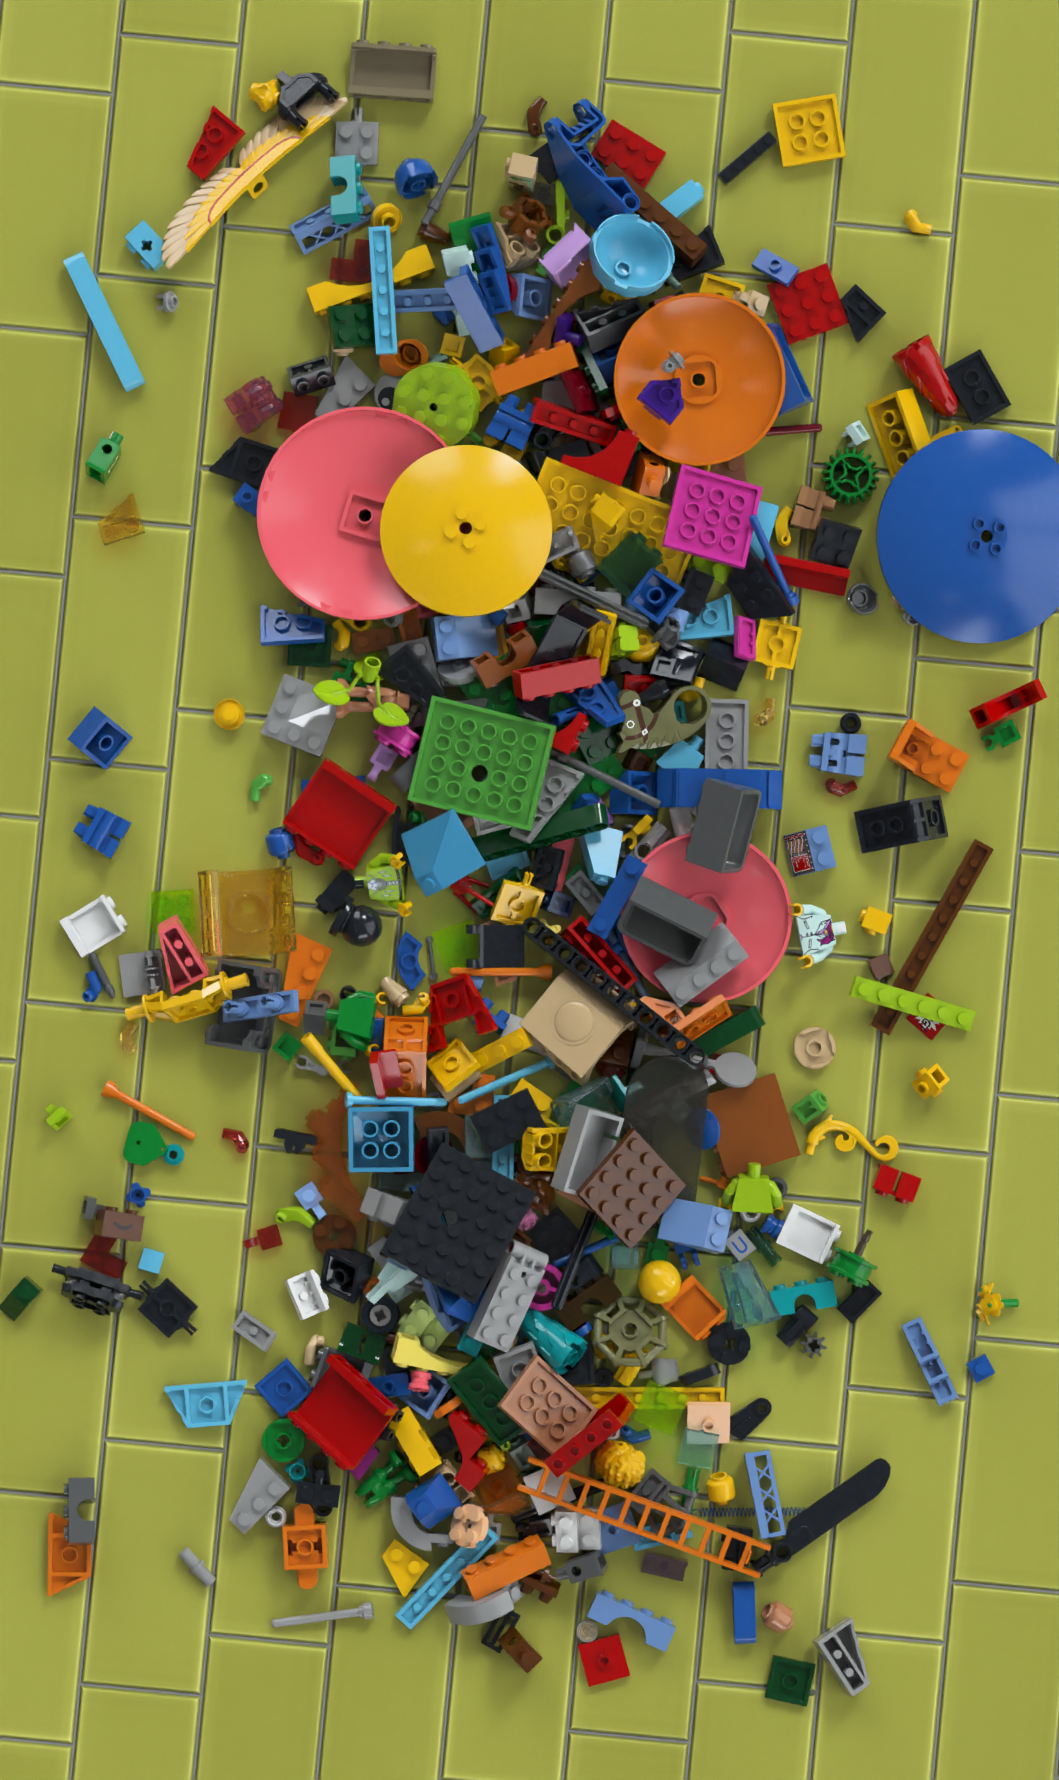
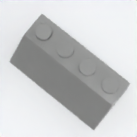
M721 922L710 931L694 963L685 965L671 959L653 974L680 1008L749 956L724 923Z

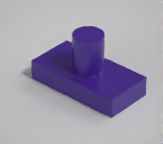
M565 312L557 317L554 343L565 340L566 343L571 342L573 346L581 347L584 336L571 332L574 314Z

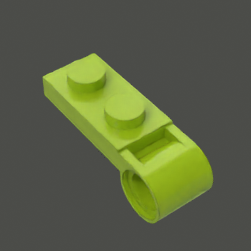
M561 181L555 182L557 225L550 226L546 231V242L553 247L559 241H552L549 235L552 232H559L562 239L565 236L566 221H570L569 208H565V200H569V197Z

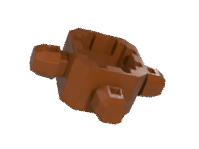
M521 191L518 194L517 200L512 206L503 205L499 209V215L502 218L508 219L509 229L514 234L523 236L528 244H533L536 241L537 235L542 229H548L550 226L555 225L554 219L546 216L545 206L540 201L531 199L529 193Z

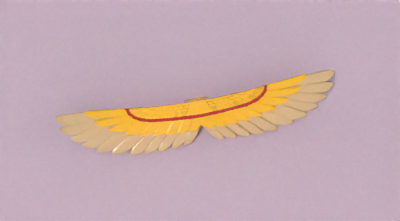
M317 96L312 97L297 111L308 121L306 128L301 125L302 131H298L289 121L282 120L279 115L272 120L271 124L265 125L262 133L258 131L254 141L250 140L246 148H242L240 151V168L230 167L219 170V174L213 175L209 178V182L200 186L201 189L195 191L191 195L192 198H189L183 204L185 208L174 215L175 219L167 226L168 232L163 238L166 242L161 248L163 252L162 261H167L166 268L171 269L186 253H189L208 229L218 221L225 211L246 190H248L253 199H256L268 187V183L263 174L292 149L302 143L306 137L328 122L336 112L348 103V99L343 97L335 100L332 97L335 102L329 103L323 96L318 99ZM262 182L260 190L254 192L255 185Z

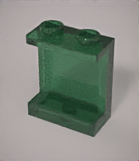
M632 530L596 567L626 598L633 593V590L651 567L656 568L659 564L663 563L661 559L663 554L655 546L650 548L645 543L648 539L640 531L635 533Z

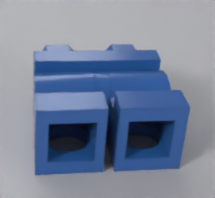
M509 394L505 402H501L485 433L503 442L509 431L510 434L505 443L523 452L535 423L529 420L534 405L527 403L524 411L521 412L516 409L520 398Z
M88 804L83 814L93 821L89 827L78 822L73 832L82 838L81 841L111 859L121 842L110 835L113 834L123 839L132 823L102 807L97 808Z

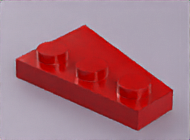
M212 106L209 119L202 129L203 133L200 140L196 143L187 164L188 169L202 181L207 179L246 134L215 106Z

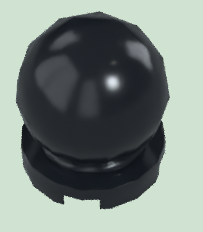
M347 895L328 933L335 937L337 933H342L344 939L354 946L364 947L375 943L381 936L383 928L379 914L369 906H355V904H352L354 898Z

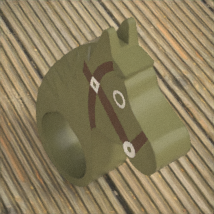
M678 685L672 689V694L668 695V698H665L654 712H651L647 707L641 705L640 697L635 691L629 689L620 691L616 701L626 715L624 722L619 724L618 731H616L620 739L616 752L623 753L630 748L652 749L663 747L691 736L701 728L711 713V701L708 694L697 686ZM694 690L702 701L701 712L693 721L678 722L674 712L675 700L682 692Z

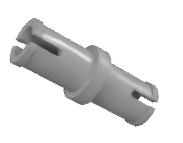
M186 1547L178 1554V1557L190 1568L189 1572L195 1574L205 1587L210 1586L216 1580V1577L204 1566L205 1562L199 1560L189 1547Z

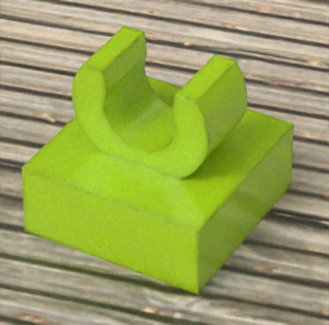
M51 1103L45 1109L50 1114L46 1119L47 1123L57 1131L73 1117L63 1106L57 1108Z

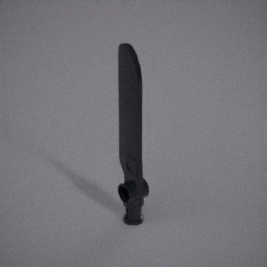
M882 1458L874 1460L788 1522L785 1537L776 1540L772 1544L770 1551L765 1550V1554L757 1560L750 1561L753 1568L760 1572V1577L771 1567H777L781 1563L789 1561L794 1554L874 1499L883 1490L889 1479L891 1470L889 1463ZM784 1546L787 1548L786 1554L782 1556L777 1555L776 1550Z

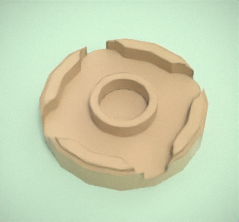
M808 1027L796 1036L793 1051L797 1061L804 1067L820 1069L828 1065L833 1059L836 1052V1044L833 1036L827 1030L820 1027Z

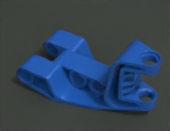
M583 98L573 105V112L579 122L578 124L569 128L559 118L553 117L544 123V131L557 175L574 210L596 231L602 222L614 215L633 214L640 207V200L625 178L607 177L588 151L587 141L606 123V118L589 100ZM589 130V134H587L580 140L576 141L575 143H572L574 140H576Z

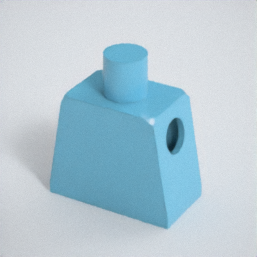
M694 734L688 743L684 740L675 743L655 764L662 769L699 768L705 756L698 752V750L705 741Z

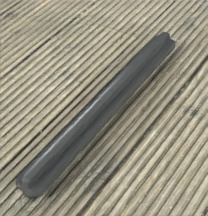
M543 569L538 579L604 611L618 614L617 617L641 629H646L649 623V619L546 569Z

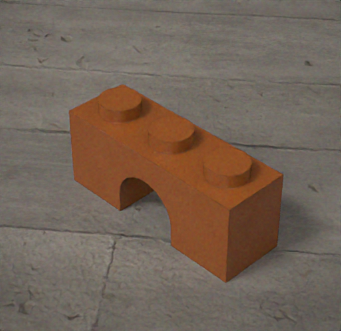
M523 629L506 639L509 653L504 659L496 661L495 657L486 651L469 661L479 682L486 689L495 687L504 678L512 676V670L521 669L528 665L537 650V646L532 636Z

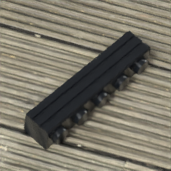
M769 131L766 132L717 175L718 178L727 186L734 178L775 145L777 140Z

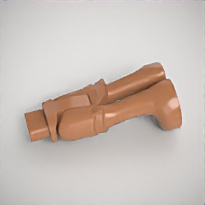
M338 678L337 682L341 683L345 689L350 686L345 679ZM366 685L367 688L354 686L351 692L347 693L349 697L367 698L370 702L349 701L344 705L336 706V719H342L350 712L373 713L374 709L378 708L376 704V686ZM380 687V702L382 705L386 702H391L403 710H409L410 695L400 693V690L396 692L390 688Z

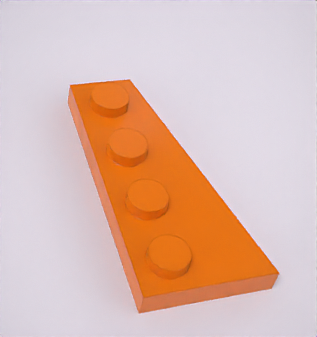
M293 932L283 991L298 990L299 1012L279 1015L278 1019L299 1027L305 1012L306 1000H311L333 949Z

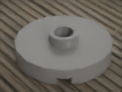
M473 659L441 662L438 665L440 680L443 682L446 680L451 685H463L474 681L476 674L469 663Z

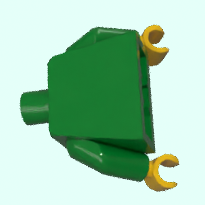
M362 990L350 994L345 999L340 1000L339 1010L327 1009L326 1021L337 1022L336 1030L340 1033V1037L349 1045L365 1052L366 1056L370 1057L372 1047L379 1049L377 1044L369 1045L368 1042H372L376 1009L386 1004V1002H381L379 997H384L386 994L385 992L375 994L374 992Z

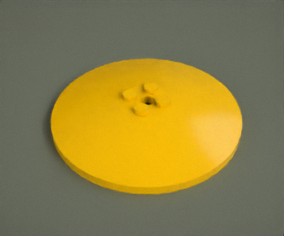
M456 445L433 451L421 457L399 476L383 506L380 521V540L383 555L392 576L410 597L421 605L445 615L475 617L487 615L511 605L534 585L542 573L550 553L552 520L550 509L541 487L519 462L491 448L477 445ZM469 523L472 526L471 532L469 534H462L459 530L461 524Z

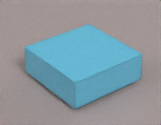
M144 1247L138 1268L159 1274L165 1253Z

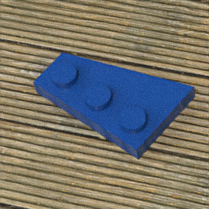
M260 605L261 646L325 642L324 619L312 616L287 613L286 610L269 609L268 606Z

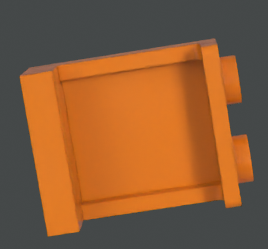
M692 1274L681 1282L680 1290L675 1298L661 1304L695 1341L698 1339L703 1341L711 1333L709 1329L714 1324L718 1326L727 1318L725 1316L727 1311Z

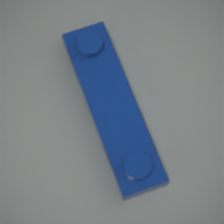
M628 854L587 930L605 940L607 939L639 878L647 868V864Z

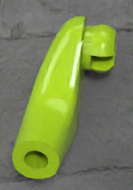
M298 1206L280 1208L275 1212V1221L279 1224L297 1221L311 1228L316 1222V1219L309 1212Z

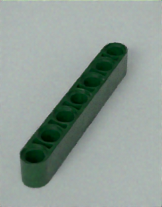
M597 803L553 815L530 844L510 836L509 833L512 827L471 839L484 861L488 862L604 830L609 827L605 804Z
M754 1005L708 1030L693 1040V1042L708 1056L766 1023L757 1006ZM659 1057L626 1076L631 1084L640 1080L644 1086L642 1091L689 1065L685 1062Z

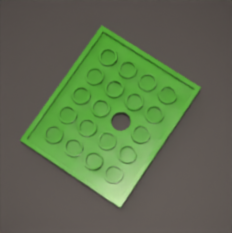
M432 695L407 800L445 810L454 809L457 813L532 831L557 726ZM477 765L484 766L488 771L487 778L482 782H477L472 777V770Z

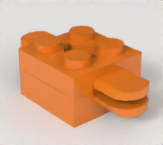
M299 1503L294 1509V1523L283 1524L282 1527L285 1570H297L298 1585L303 1589H311L318 1581L317 1568H328L329 1565L327 1522H315L313 1506L311 1504Z

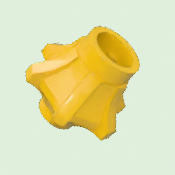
M274 79L266 83H253L250 87L249 98L258 103L263 112H267L269 108L273 109L274 105H279L280 92L277 89V81Z

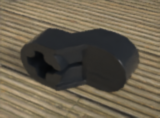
M626 659L610 663L607 667L610 677L619 674L645 676L650 673L646 662L634 665Z

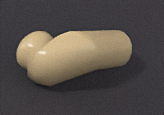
M315 1334L311 1337L305 1347L304 1364L313 1365L315 1363L316 1347L324 1346V1336Z

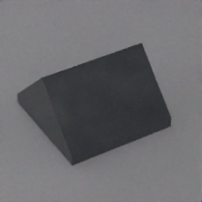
M712 638L697 676L737 692L749 661L734 657L733 644L718 638Z

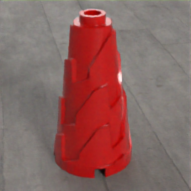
M929 334L892 356L895 363L898 364L906 377L912 380L921 395L926 397L933 409L940 416L945 415L946 418L954 415L958 407L957 399L948 382L949 379L940 363L941 359Z

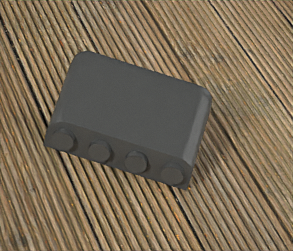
M706 778L702 785L701 799L696 808L697 815L695 823L691 828L692 835L690 843L686 848L687 855L685 861L719 873L739 872L746 860L761 801L760 790L723 780Z
M641 875L617 923V927L624 935L682 964L690 965L695 962L704 946L718 914Z

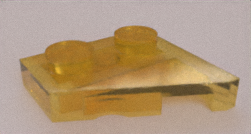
M133 493L129 494L119 507L116 506L109 516L103 518L98 523L105 546L145 533Z

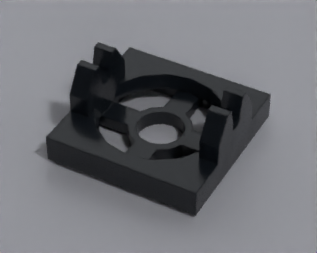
M283 1128L275 1129L273 1136L285 1139L284 1146L287 1153L295 1146V1154L300 1153L306 1144L317 1145L319 1140L318 1135Z

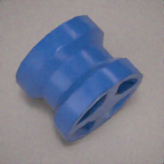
M769 1213L759 1231L762 1233L766 1232L770 1234L771 1238L775 1239L785 1221L782 1219L778 1220L773 1214Z

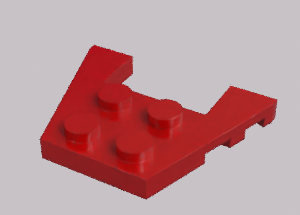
M463 973L430 985L429 1013H431V1025L428 1026V1034H430V1045H427L428 1053L448 1048L443 1026L473 1015L478 1035H485L498 1030L494 1019L469 974Z

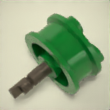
M867 1229L865 1234H862L861 1241L858 1242L854 1252H848L835 1246L834 1250L836 1253L831 1263L827 1262L826 1264L829 1267L828 1272L841 1278L847 1276L848 1282L861 1288L863 1285L869 1286L870 1283L867 1280L872 1270H876L877 1266L864 1260L865 1258L862 1257V1254L873 1231Z

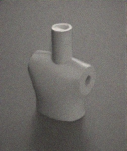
M675 1358L653 1359L650 1370L638 1372L639 1380L653 1378L655 1387L679 1381L677 1360Z

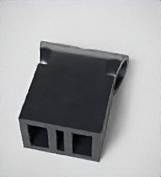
M580 439L546 451L525 452V457L529 469L538 478L546 456L561 462L563 454L572 457H587L590 454L585 439Z

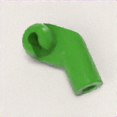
M266 773L260 774L251 782L249 801L260 802L261 789L265 786H271L273 783L271 775Z

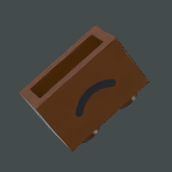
M105 1206V1210L97 1209L93 1235L141 1242L145 1216L137 1215L138 1211L125 1209V1213L118 1212L116 1207Z

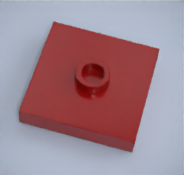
M619 1633L595 1639L592 1642L578 1644L589 1687L630 1676Z

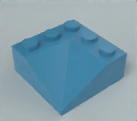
M414 1106L348 1107L349 1172H414Z

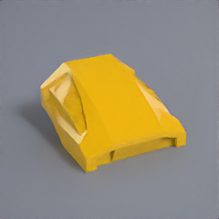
M528 1127L522 1137L521 1158L525 1170L554 1172L569 1127Z

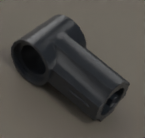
M801 1304L795 1310V1313L790 1316L791 1319L776 1334L789 1348L819 1319L804 1304Z

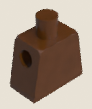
M514 1626L509 1628L498 1639V1642L526 1673L530 1672L543 1659L540 1653ZM514 1639H516V1642L513 1645L509 1646L510 1643Z

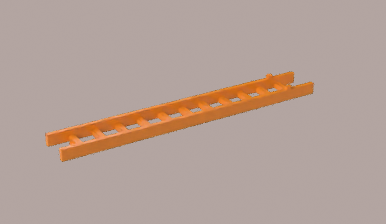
M528 1456L527 1462L543 1467L544 1471L536 1490L519 1483L517 1490L752 1577L760 1578V1572L744 1567V1564H748L752 1550H750L752 1545L770 1551V1544L570 1470L562 1474L564 1475L563 1482L557 1497H554L546 1492H542L550 1469L543 1460ZM570 1478L585 1483L577 1505L562 1499ZM590 1485L605 1490L597 1512L582 1507ZM610 1493L626 1498L618 1520L603 1515ZM631 1500L646 1505L637 1527L623 1522ZM651 1508L666 1513L658 1534L643 1529ZM671 1515L686 1520L678 1542L663 1537ZM691 1522L706 1528L698 1549L683 1544ZM711 1530L726 1535L718 1557L704 1552ZM732 1537L746 1542L738 1564L724 1559Z

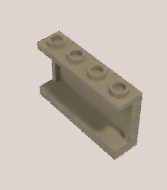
M362 39L352 42L350 80L348 84L349 97L433 103L437 60L436 48L429 44H421L420 47H413L410 43L390 45V42L378 41V44H371L368 40Z

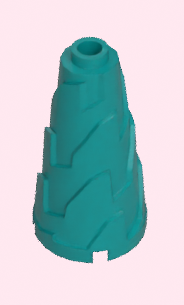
M528 1308L520 1329L529 1341H533L535 1348L557 1374L562 1375L568 1372L565 1366L570 1365L573 1368L587 1349L585 1345L588 1343L554 1319L547 1317L540 1311Z

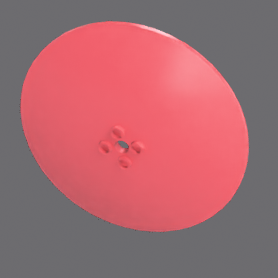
M367 406L344 408L326 413L311 420L294 432L280 446L270 461L261 482L257 502V526L263 551L271 568L286 588L307 605L323 613L350 620L362 621L389 618L419 606L420 603L410 597L399 586L386 564L380 540V521L386 498L399 476L421 457L448 447L445 442L430 428L408 415L385 408ZM364 510L371 513V518L367 522L359 519L360 512ZM469 523L461 524L460 532L462 534H469L471 525Z

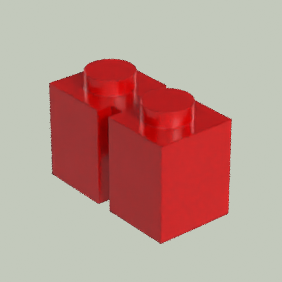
M880 1163L871 1186L876 1189L875 1193L884 1197L891 1194L896 1196L895 1201L907 1205L908 1201L913 1203L922 1179L902 1171L896 1189L893 1191L900 1170Z

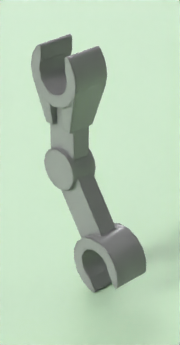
M299 1056L306 1060L305 1066H300L296 1063L299 1069L312 1070L321 1076L330 1074L324 1066L315 1064L307 1056ZM342 1060L337 1065L344 1074H347L351 1071H343L341 1069V1064L348 1063V1060Z

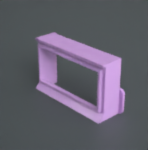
M574 223V231H569L543 256V260L539 259L547 276L562 292L570 278L574 280L577 276L576 269L581 261L586 262L588 258L590 259L588 243L591 239L576 223Z

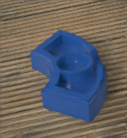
M406 931L398 945L397 966L404 983L413 991L426 975L420 968L418 961L419 951L423 944Z

